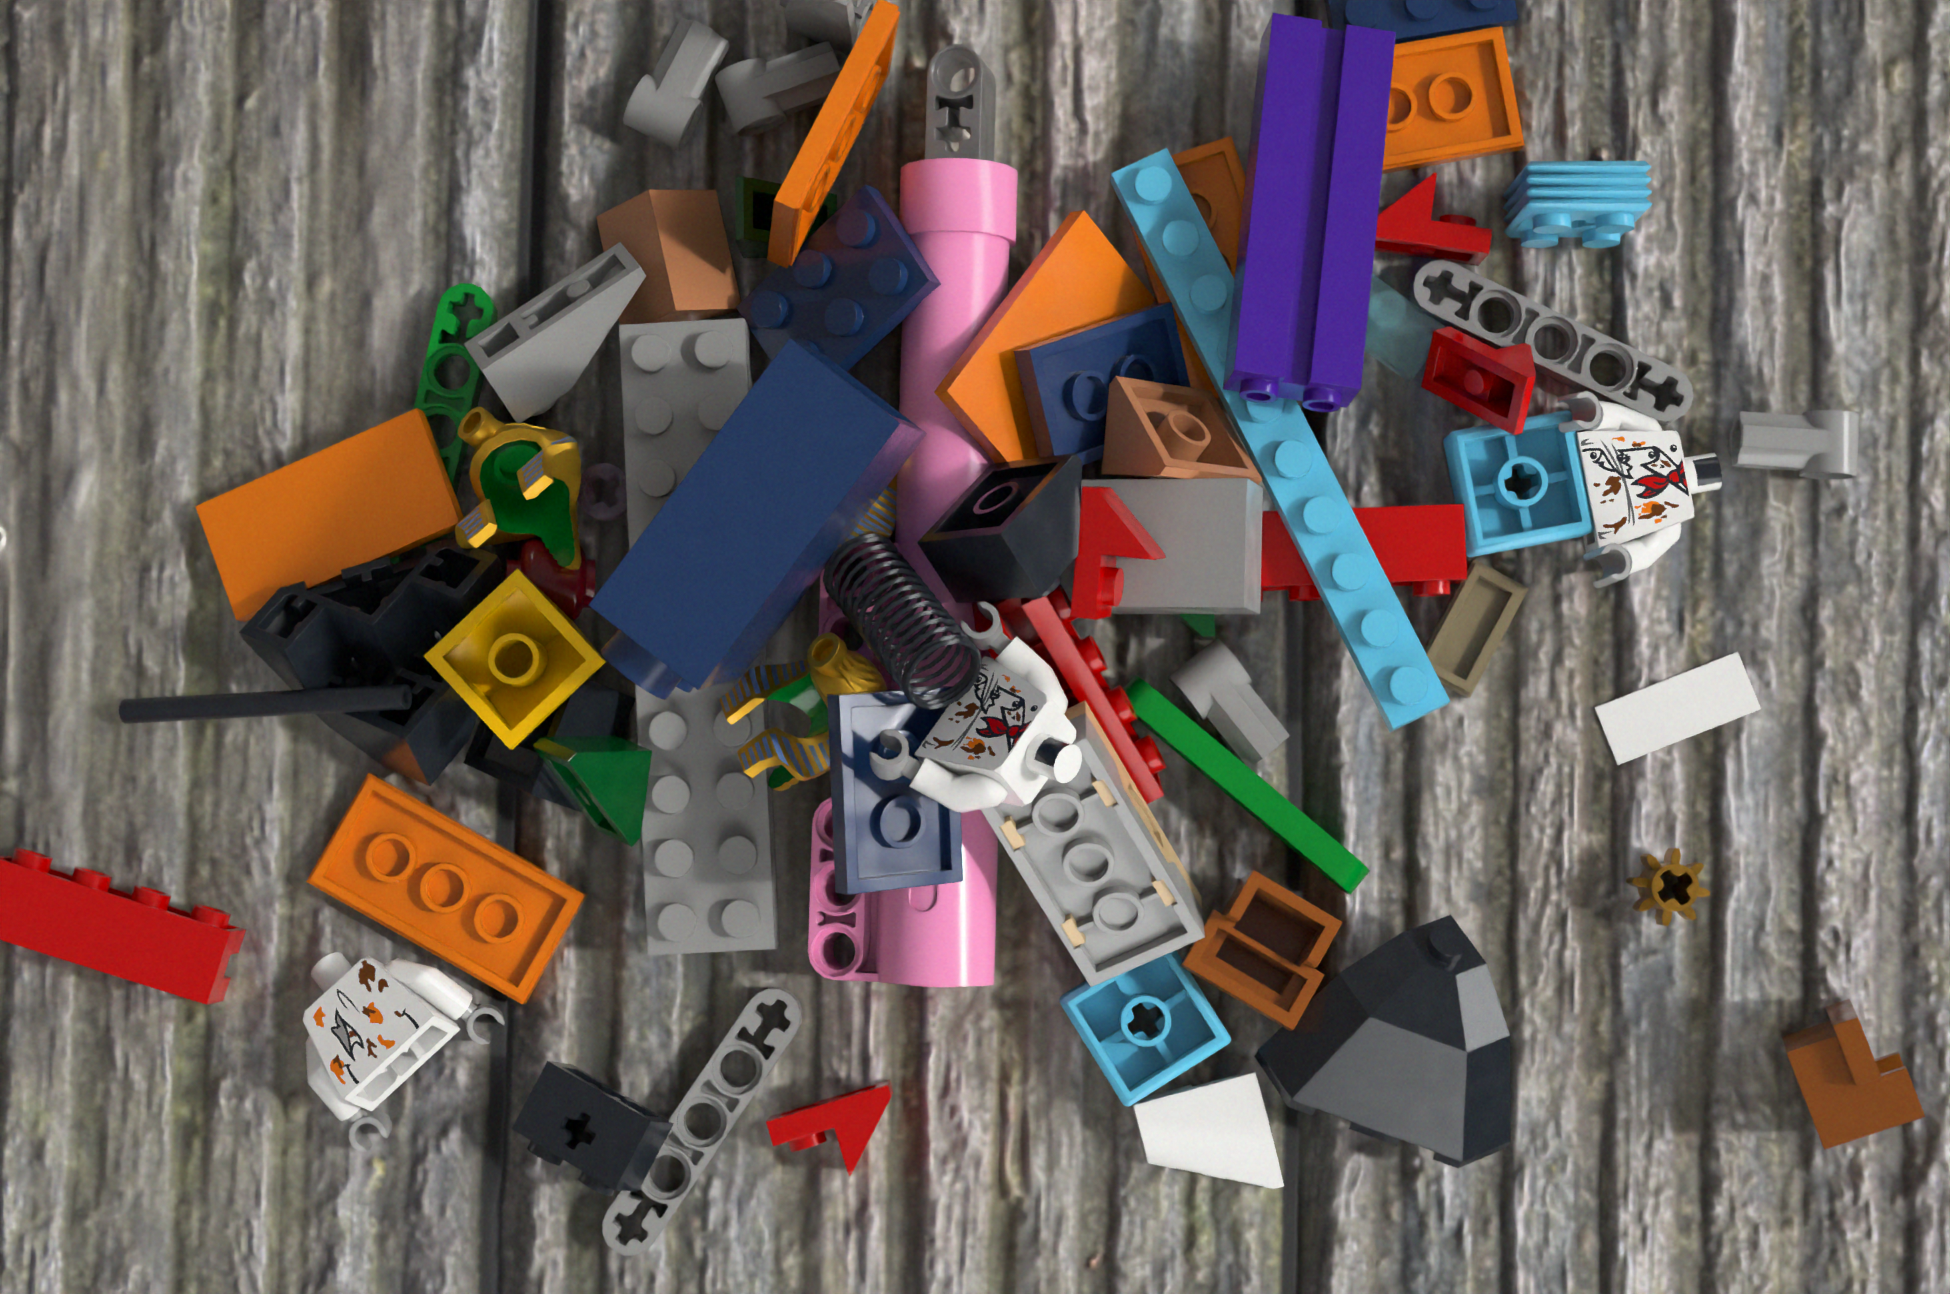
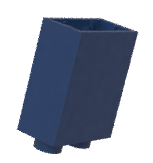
M789 338L590 602L589 606L617 627V630L601 649L604 658L633 683L663 700L669 697L675 687L690 693L693 688L701 690L741 678L825 569L831 555L847 540L927 433L826 355Z

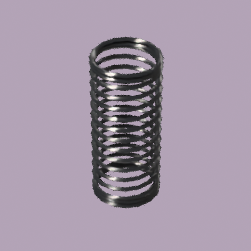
M875 533L864 534L843 543L831 555L825 566L823 583L826 592L836 602V605L842 610V613L848 618L855 630L861 635V638L867 643V646L893 677V681L899 685L900 690L904 692V695L914 706L932 710L944 708L960 700L971 690L979 677L982 665L979 649L969 640L968 636L962 631V628L955 622V619L949 615L948 611L942 606V603L929 590V587L922 581V578L887 537ZM876 542L881 544L869 546L855 553L842 566L833 586L834 572L840 560L850 550L864 543ZM870 551H889L875 554L860 562L848 574L839 594L840 580L847 567L856 558ZM876 559H892V561L881 562L866 570L855 581L849 594L845 597L847 586L852 577L864 565ZM891 566L890 570L874 577L860 591L857 597H853L859 584L870 573L882 567ZM885 577L884 581L874 590L865 594L875 582ZM901 582H904V586L897 588ZM891 585H893L889 591H887L883 596H881ZM911 590L910 595L902 597L906 591ZM898 594V596L894 600H892L888 605L878 609L890 597ZM917 598L916 603L909 605L912 599ZM904 602L893 614L886 616L894 607ZM874 606L871 612H866L869 607ZM919 607H923V611L914 615ZM910 611L903 619L893 624L901 615ZM882 613L878 620H872L875 615ZM930 615L929 620L920 623L924 616ZM915 619H917V620H916L913 624H911L907 629H905L904 631L900 632L908 623H910V622L914 621ZM888 621L884 628H879L882 623ZM931 624H936L934 629L926 632ZM922 628V630H920L911 639H908L914 632ZM895 629L891 636H886L888 631ZM943 632L941 637L933 640L937 633ZM902 637L898 644L892 645L895 639ZM927 638L919 646L915 647L921 640ZM911 644L905 652L899 653L902 647ZM957 644L954 655L941 669L926 677L912 679L913 674H919L934 667L945 658L952 646ZM947 646L943 653L930 664L916 669L921 661L927 659L940 647ZM962 646H964L965 650L961 663L943 681L925 687L910 685L923 683L940 676L952 666L960 654ZM969 652L971 653L968 671L953 687L937 695L923 696L916 694L917 692L932 691L947 684L959 674L968 660ZM915 653V654L911 657L910 661H906V659H907V657H908L909 655Z

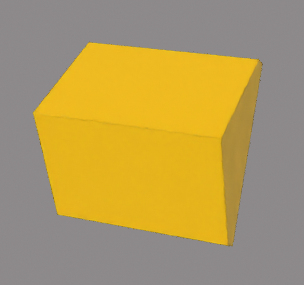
M518 568L424 655L426 660L510 750H513L606 662L577 625Z

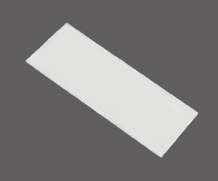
M1738 652L1595 707L1617 765L1761 709Z

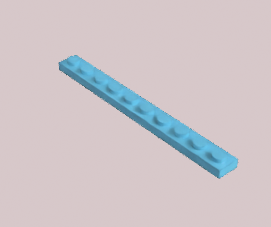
M1165 148L1111 173L1110 183L1240 439L1262 477V482L1389 732L1446 706L1451 701L1297 401L1278 398L1270 403H1256L1242 399L1237 391L1223 390L1234 278L1168 149Z

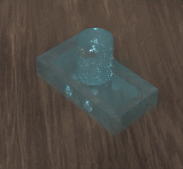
M1372 274L1365 351L1407 382H1410L1428 358L1433 330L1445 328V326Z

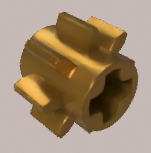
M1678 848L1667 849L1664 855V863H1659L1656 857L1651 854H1642L1640 860L1645 869L1639 877L1626 878V883L1637 887L1640 899L1632 906L1633 910L1642 912L1650 908L1656 909V925L1668 926L1671 922L1672 911H1677L1685 920L1696 919L1695 911L1691 905L1696 901L1697 897L1710 896L1709 890L1699 887L1696 877L1702 871L1704 865L1699 862L1690 863L1686 866L1681 865V853ZM1661 875L1676 876L1678 882L1671 888L1675 895L1674 899L1659 897L1658 892L1664 887L1663 880L1660 878Z

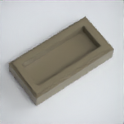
M1475 559L1469 562L1467 566V579L1459 583L1455 588L1424 646V650L1441 684L1465 698H1470L1529 589Z

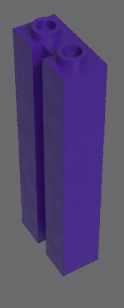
M1272 13L1261 37L1223 390L1237 391L1244 400L1256 403H1270L1278 398L1302 401V406L1312 411L1334 412L1338 411L1340 407L1347 408L1361 390L1396 32L1348 24L1344 31L1322 28V20Z

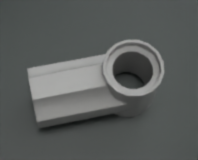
M681 18L652 75L646 74L643 76L634 89L624 113L623 124L681 152L690 141L699 123L704 107L702 99L730 47L728 40L698 21Z
M828 40L768 62L765 58H752L737 62L716 74L715 81L735 136L746 138L765 133L780 126L786 121L787 115L824 103L841 70Z
M1841 410L1806 411L1802 415L1740 411L1734 415V422L1729 437V454L1731 455L1732 466L1799 471V476L1811 479L1843 480L1856 478L1860 414Z
M1217 638L1168 676L1170 683L1190 709L1201 720L1207 719L1231 752L1249 768L1266 757L1290 736L1249 685L1251 678L1232 652Z

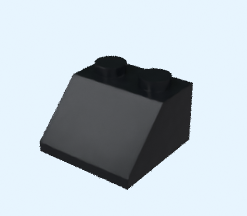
M1076 453L991 464L922 536L917 544L956 603L975 601L995 603L1002 599L1027 597L1030 600H1037L1050 594L1059 586L1062 580L1060 575L1078 556L1082 484V462Z
M587 679L513 750H510L481 719L463 763L528 794L583 813L534 749L533 745L541 737L608 735L621 737L626 730L628 717L636 698Z

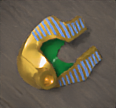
M476 407L469 411L459 425L458 435L475 449L469 475L479 502L478 506L456 525L455 536L457 544L461 548L471 549L475 547L477 549L478 547L539 537L545 543V547L549 549V553L553 555V559L557 560L558 565L570 570L579 569L581 553L577 523V498L581 485V460L578 442L572 436L557 430L525 423L504 424L494 418L483 407Z
M828 632L818 636L811 643L807 652V659L786 664L755 666L749 669L738 683L719 700L725 718L731 725L764 700L790 703L809 716L811 726L808 735L804 738H797L778 727L763 731L737 751L743 772L751 778H754L766 768L780 765V767L775 768L772 772L768 786L776 791H784L789 789L791 785H796L799 780L813 779L830 770L827 694L887 690L881 673L870 660L855 651L848 650L843 640L834 633Z

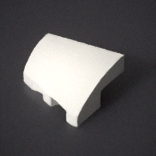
M1248 1071L1193 1087L1190 1084L1142 1098L1132 1105L1147 1163L1270 1189L1284 1187L1255 1071Z

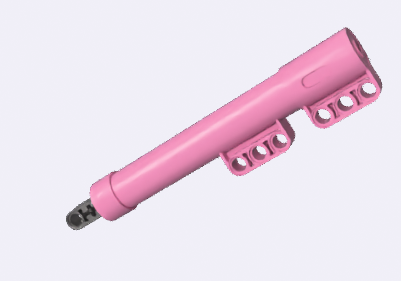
M952 44L944 46L937 51L929 63L927 72L925 159L910 162L901 167L899 221L941 285L925 297L902 321L899 412L927 434L897 473L895 543L893 544L922 578V581L929 587V590L942 603V606L948 611L949 615L955 619V622L962 628V620L968 624L971 630L976 632L972 604L977 601L956 603L917 542L991 464L995 463L934 391L1008 295L1009 249L1016 246L1018 173L1016 169L1009 165L994 162L996 81L994 74L973 49L966 45ZM973 68L975 73L970 85L960 91H951L950 85L954 75L962 69ZM962 129H965L971 135L970 139L961 140ZM960 141L959 151H954L950 147L951 143ZM864 543L850 550L844 559L840 560L834 572L833 586L840 569L855 553L869 546L881 544ZM870 551L856 558L855 560L862 558L863 560H865L875 554L886 553L889 551ZM881 558L873 560L866 564L867 570L881 562L892 561V559ZM891 566L882 567L870 573L863 585L856 589L853 597H857L860 591L874 577L890 570ZM847 569L845 570L840 580L839 594L841 592V587L844 581L846 580L845 575ZM823 570L820 574L818 636L830 632L843 640L844 632L851 623L836 605V602L826 592L823 583ZM885 577L875 582L865 594L874 590L884 581ZM901 582L897 588L904 586V582ZM891 585L881 596H883L887 591H889L893 585ZM847 586V589H846V596H845V597H847V595H848L849 592H850V589H849L848 586ZM911 590L906 591L902 597L910 595ZM898 594L890 597L878 609L888 605L892 600H894L898 596ZM917 598L912 599L909 605L916 603ZM904 602L894 607L886 616L893 614ZM874 606L869 607L866 612H871ZM919 607L914 615L923 611V607ZM910 611L901 615L893 624L903 619ZM882 613L875 615L872 620H878ZM930 615L924 616L920 623L929 620ZM915 619L914 621L908 623L900 632H902V631H904L905 629H907V628H908L911 624H913L917 619ZM888 621L882 623L879 628H884ZM931 624L926 632L934 629L936 624ZM922 628L914 632L908 639H911L920 630H922ZM895 629L888 631L886 636H891ZM943 632L937 633L933 640L941 637ZM902 637L895 639L892 645L898 644ZM927 638L921 640L915 647L919 646ZM864 641L862 646L855 652L866 657L881 673L887 690L900 689L899 685L893 681V677L887 672L886 668ZM911 644L902 647L899 653L905 652ZM954 644L945 658L934 667L919 674H913L912 679L926 677L941 669L954 655L957 644ZM947 646L940 647L927 659L921 661L916 669L930 664L943 653ZM962 646L961 652L952 666L940 676L923 683L910 685L925 687L943 681L961 663L965 650L964 646ZM979 649L981 659L984 656L992 658L987 649ZM970 652L968 660L959 674L943 686H954L963 678L970 666ZM915 653L909 655V656L907 657L906 661H910L911 657H912ZM830 797L823 801L814 813L811 843L808 954L810 963L815 971L824 978L832 980L881 982L920 987L994 985L998 837L982 811L975 810L961 813L964 882L856 894L852 902L845 904L835 892L832 798ZM842 933L850 937L855 946L854 960L848 967L838 963L833 952L834 942Z

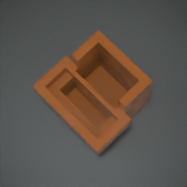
M1252 870L1240 879L1221 913L1216 910L1210 912L1204 923L1205 938L1193 942L1180 966L1285 1029L1292 1031L1324 977L1323 973L1314 968L1318 967L1343 922L1257 871Z
M1850 999L1825 1007L1830 1021L1782 1036L1786 1053L1824 1150L1925 1117L1899 1052L1897 1051L1874 1059Z

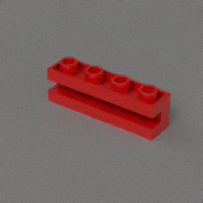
M1464 504L1352 508L1392 587L1412 586L1413 597L1450 595V585L1459 584L1467 579ZM1262 511L1261 602H1263V591H1288V601L1322 600L1278 511Z
M1059 584L1050 594L1037 600H1030L1027 597L1002 599L995 603H989L999 613L1003 633L1011 641L1017 636L1053 669L1068 700L1067 709L1083 701L1087 702L1146 804L1163 797L1164 793L1158 772L1166 768L1164 759L1152 737L1147 735L1140 739L1131 722L1137 719V715L1123 688L1119 685L1110 689L1101 674L1108 667L1093 637L1089 635L1081 639L1072 625L1071 621L1077 618L1070 617L1071 600L1062 585ZM977 601L972 604L975 630L978 633L989 630L993 622L986 619L978 609L977 603L986 601ZM987 649L994 660L999 656L993 649Z
M15 848L13 856H0V940L208 1005L224 1000L231 977L224 975L230 955L239 953L246 929L228 924L231 917L230 913L201 904H194L192 912L169 905L171 900L170 894L145 886L134 885L132 894L109 887L112 876L88 868L75 866L72 875L51 869L52 857L27 849Z

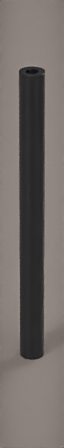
M408 684L135 698L121 701L119 715L123 723L133 724L404 710L411 707L412 691Z

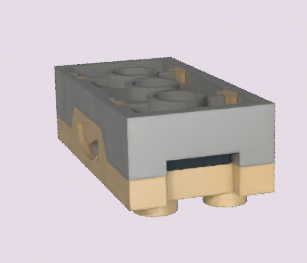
M1083 701L1066 709L1064 714L1076 729V739L1073 744L1079 747L1082 753L1081 767L1077 775L1067 783H1060L1048 778L1033 801L1023 807L1000 803L998 806L980 810L1090 987H1093L1205 938L1200 893L1087 702Z

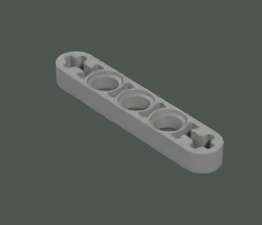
M1445 260L1431 261L1424 265L1411 281L1409 288L1410 303L1415 311L1424 318L1443 327L1450 326L1496 350L1527 343L1531 345L1536 371L1580 392H1591L1599 401L1616 403L1657 420L1660 426L1668 425L1682 417L1691 407L1694 396L1692 384L1687 376L1678 369L1453 262ZM1438 276H1443L1449 280L1446 288L1449 293L1463 299L1467 295L1469 288L1476 290L1478 294L1467 306L1463 320L1455 315L1456 311L1462 306L1461 303L1450 298H1444L1438 305L1431 303L1428 300L1431 291L1423 286V282L1433 283ZM1495 300L1503 303L1508 308L1511 322L1507 330L1501 333H1492L1481 326L1477 314L1482 303ZM1553 327L1562 332L1566 338L1567 347L1561 358L1549 360L1537 353L1533 340L1535 333L1540 328ZM1607 353L1619 360L1622 366V376L1618 384L1607 387L1594 381L1590 373V363L1595 355ZM1637 367L1645 371V374L1637 382L1649 388H1656L1663 382L1671 385L1669 396L1677 400L1676 405L1669 404L1661 409V411H1658L1653 407L1655 397L1640 388L1632 392L1631 399L1624 396V391L1635 380Z
M769 987L758 992L748 1002L668 1120L674 1124L656 1158L663 1155H671L678 1158L685 1169L683 1184L674 1190L660 1189L653 1183L649 1170L640 1188L650 1199L667 1204L668 1208L662 1214L653 1205L641 1224L643 1229L648 1232L647 1237L643 1238L636 1234L629 1241L624 1240L619 1235L623 1225L616 1217L619 1212L625 1216L631 1215L644 1197L635 1195L632 1191H620L607 1210L602 1222V1234L606 1244L614 1252L624 1256H636L646 1252L658 1239L798 1032L802 1023V1007L792 992L781 987ZM779 999L788 1005L784 1016L791 1022L786 1030L776 1026L770 1031L763 1043L774 1046L775 1050L770 1057H767L756 1043L739 1038L738 1033L743 1027H746L753 1036L764 1019V1016L757 1011L759 1005L763 1002L771 1006ZM734 1050H742L749 1053L756 1063L754 1079L744 1086H735L728 1083L721 1072V1062L724 1056ZM708 1103L718 1110L721 1117V1126L714 1136L699 1138L688 1130L686 1114L692 1105Z

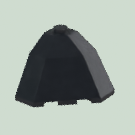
M448 538L427 544V554L395 564H392L389 556L342 569L341 580L308 589L305 581L279 588L239 631L243 640L292 690L408 684L412 691V704L409 709L316 715L327 726L383 767L431 786L468 742L478 715L426 660L424 655L500 585L502 563L498 555L479 548L476 549L475 547L471 549L461 548L455 539Z
M1451 915L1400 933L1340 972L1310 1000L1294 1030L1289 1031L1281 1027L1257 1050L1254 1056L1288 1107L1312 1116L1315 1110L1319 1109L1351 1121L1349 1129L1395 1146H1397L1401 1139L1434 1151L1433 1160L1452 1167L1460 1168L1506 1149L1511 1142L1510 1033L1488 965Z

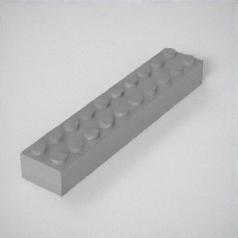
M745 318L619 325L629 550L753 387L751 332ZM766 646L749 669L758 665H767ZM741 678L701 690L693 688L690 693L675 687L666 700L650 694L635 684L638 745L652 750L642 823L648 956L776 949L780 946L773 789L768 786L772 767L766 768L754 778H751L743 772L737 753L750 740L763 731L770 729L768 700H764L731 725L725 718L719 700Z

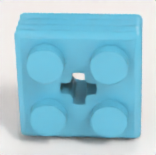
M1530 161L1503 195L1508 200L1503 207L1508 212L1503 219L1508 224L1504 233L1510 238H1520L1521 246L1526 248L1555 246L1558 244V237H1582V245L1588 248H1607L1619 245L1620 237L1625 232L1634 230L1635 222L1652 205L1646 199L1652 193L1646 187L1652 179L1645 174L1651 166L1646 161Z
M1565 410L1527 417L1523 432L1518 435H1512L1493 424L1452 431L1444 438L1443 443L1455 504H1464L1466 555L1468 557L1579 538L1593 532L1594 524L1576 431L1562 433L1558 429L1559 423L1572 421L1573 416L1570 411ZM1512 469H1517L1519 478H1530L1532 488L1523 493L1522 500L1517 499L1515 492L1507 491L1504 481L1512 476Z
M1176 950L1093 987H1090L1087 980L1063 994L1059 1000L1062 1008L1120 1101L1127 1107L1214 1054L1231 1041L1230 1035L1191 973L1180 966L1183 960ZM1139 1003L1147 1009L1158 1006L1161 1012L1154 1020L1158 1030L1152 1035L1147 1036L1141 1029L1135 1030L1132 1033L1128 1029L1127 1024L1134 1019L1131 1009Z

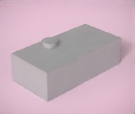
M1248 478L1082 480L1081 496L1082 486L1111 487L1166 555V558L1157 560L1117 556L1116 567L1123 569L1124 586L1120 604L1117 607L1112 606L1111 614H1260L1263 488ZM1075 559L1060 575L1062 578L1060 584L1070 600H1072Z

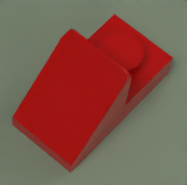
M1437 173L1431 174L1378 215L1375 251L1477 266L1480 265L1490 252L1493 229L1476 227V219L1464 215L1445 214L1439 217V221L1431 220Z
M1450 326L1433 330L1421 387L1512 435L1522 434L1536 378L1531 345L1521 343L1496 350Z
M1082 486L1078 556L1075 559L1070 617L1097 620L1111 617L1112 606L1117 607L1122 598L1124 573L1122 568L1116 567L1117 556L1157 560L1166 558V555L1111 487Z
M890 1079L771 1115L766 1124L772 1145L777 1146L788 1142L791 1152L800 1151L826 1142L825 1131L834 1128L848 1175L851 1176L892 1097L893 1089Z

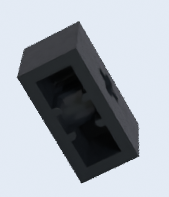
M547 1061L512 1129L531 1140L527 1149L532 1154L558 1166L562 1164L563 1160L581 1170L578 1177L581 1183L601 1194L612 1196L614 1190L639 1191L674 1123L572 1064ZM588 1121H589L588 1128H589L593 1133L596 1134V1136H595V1138L593 1139L592 1143H591V1140H592L591 1134H590L589 1132H587V1131L584 1130L585 1127H586V1125H587V1123H588Z

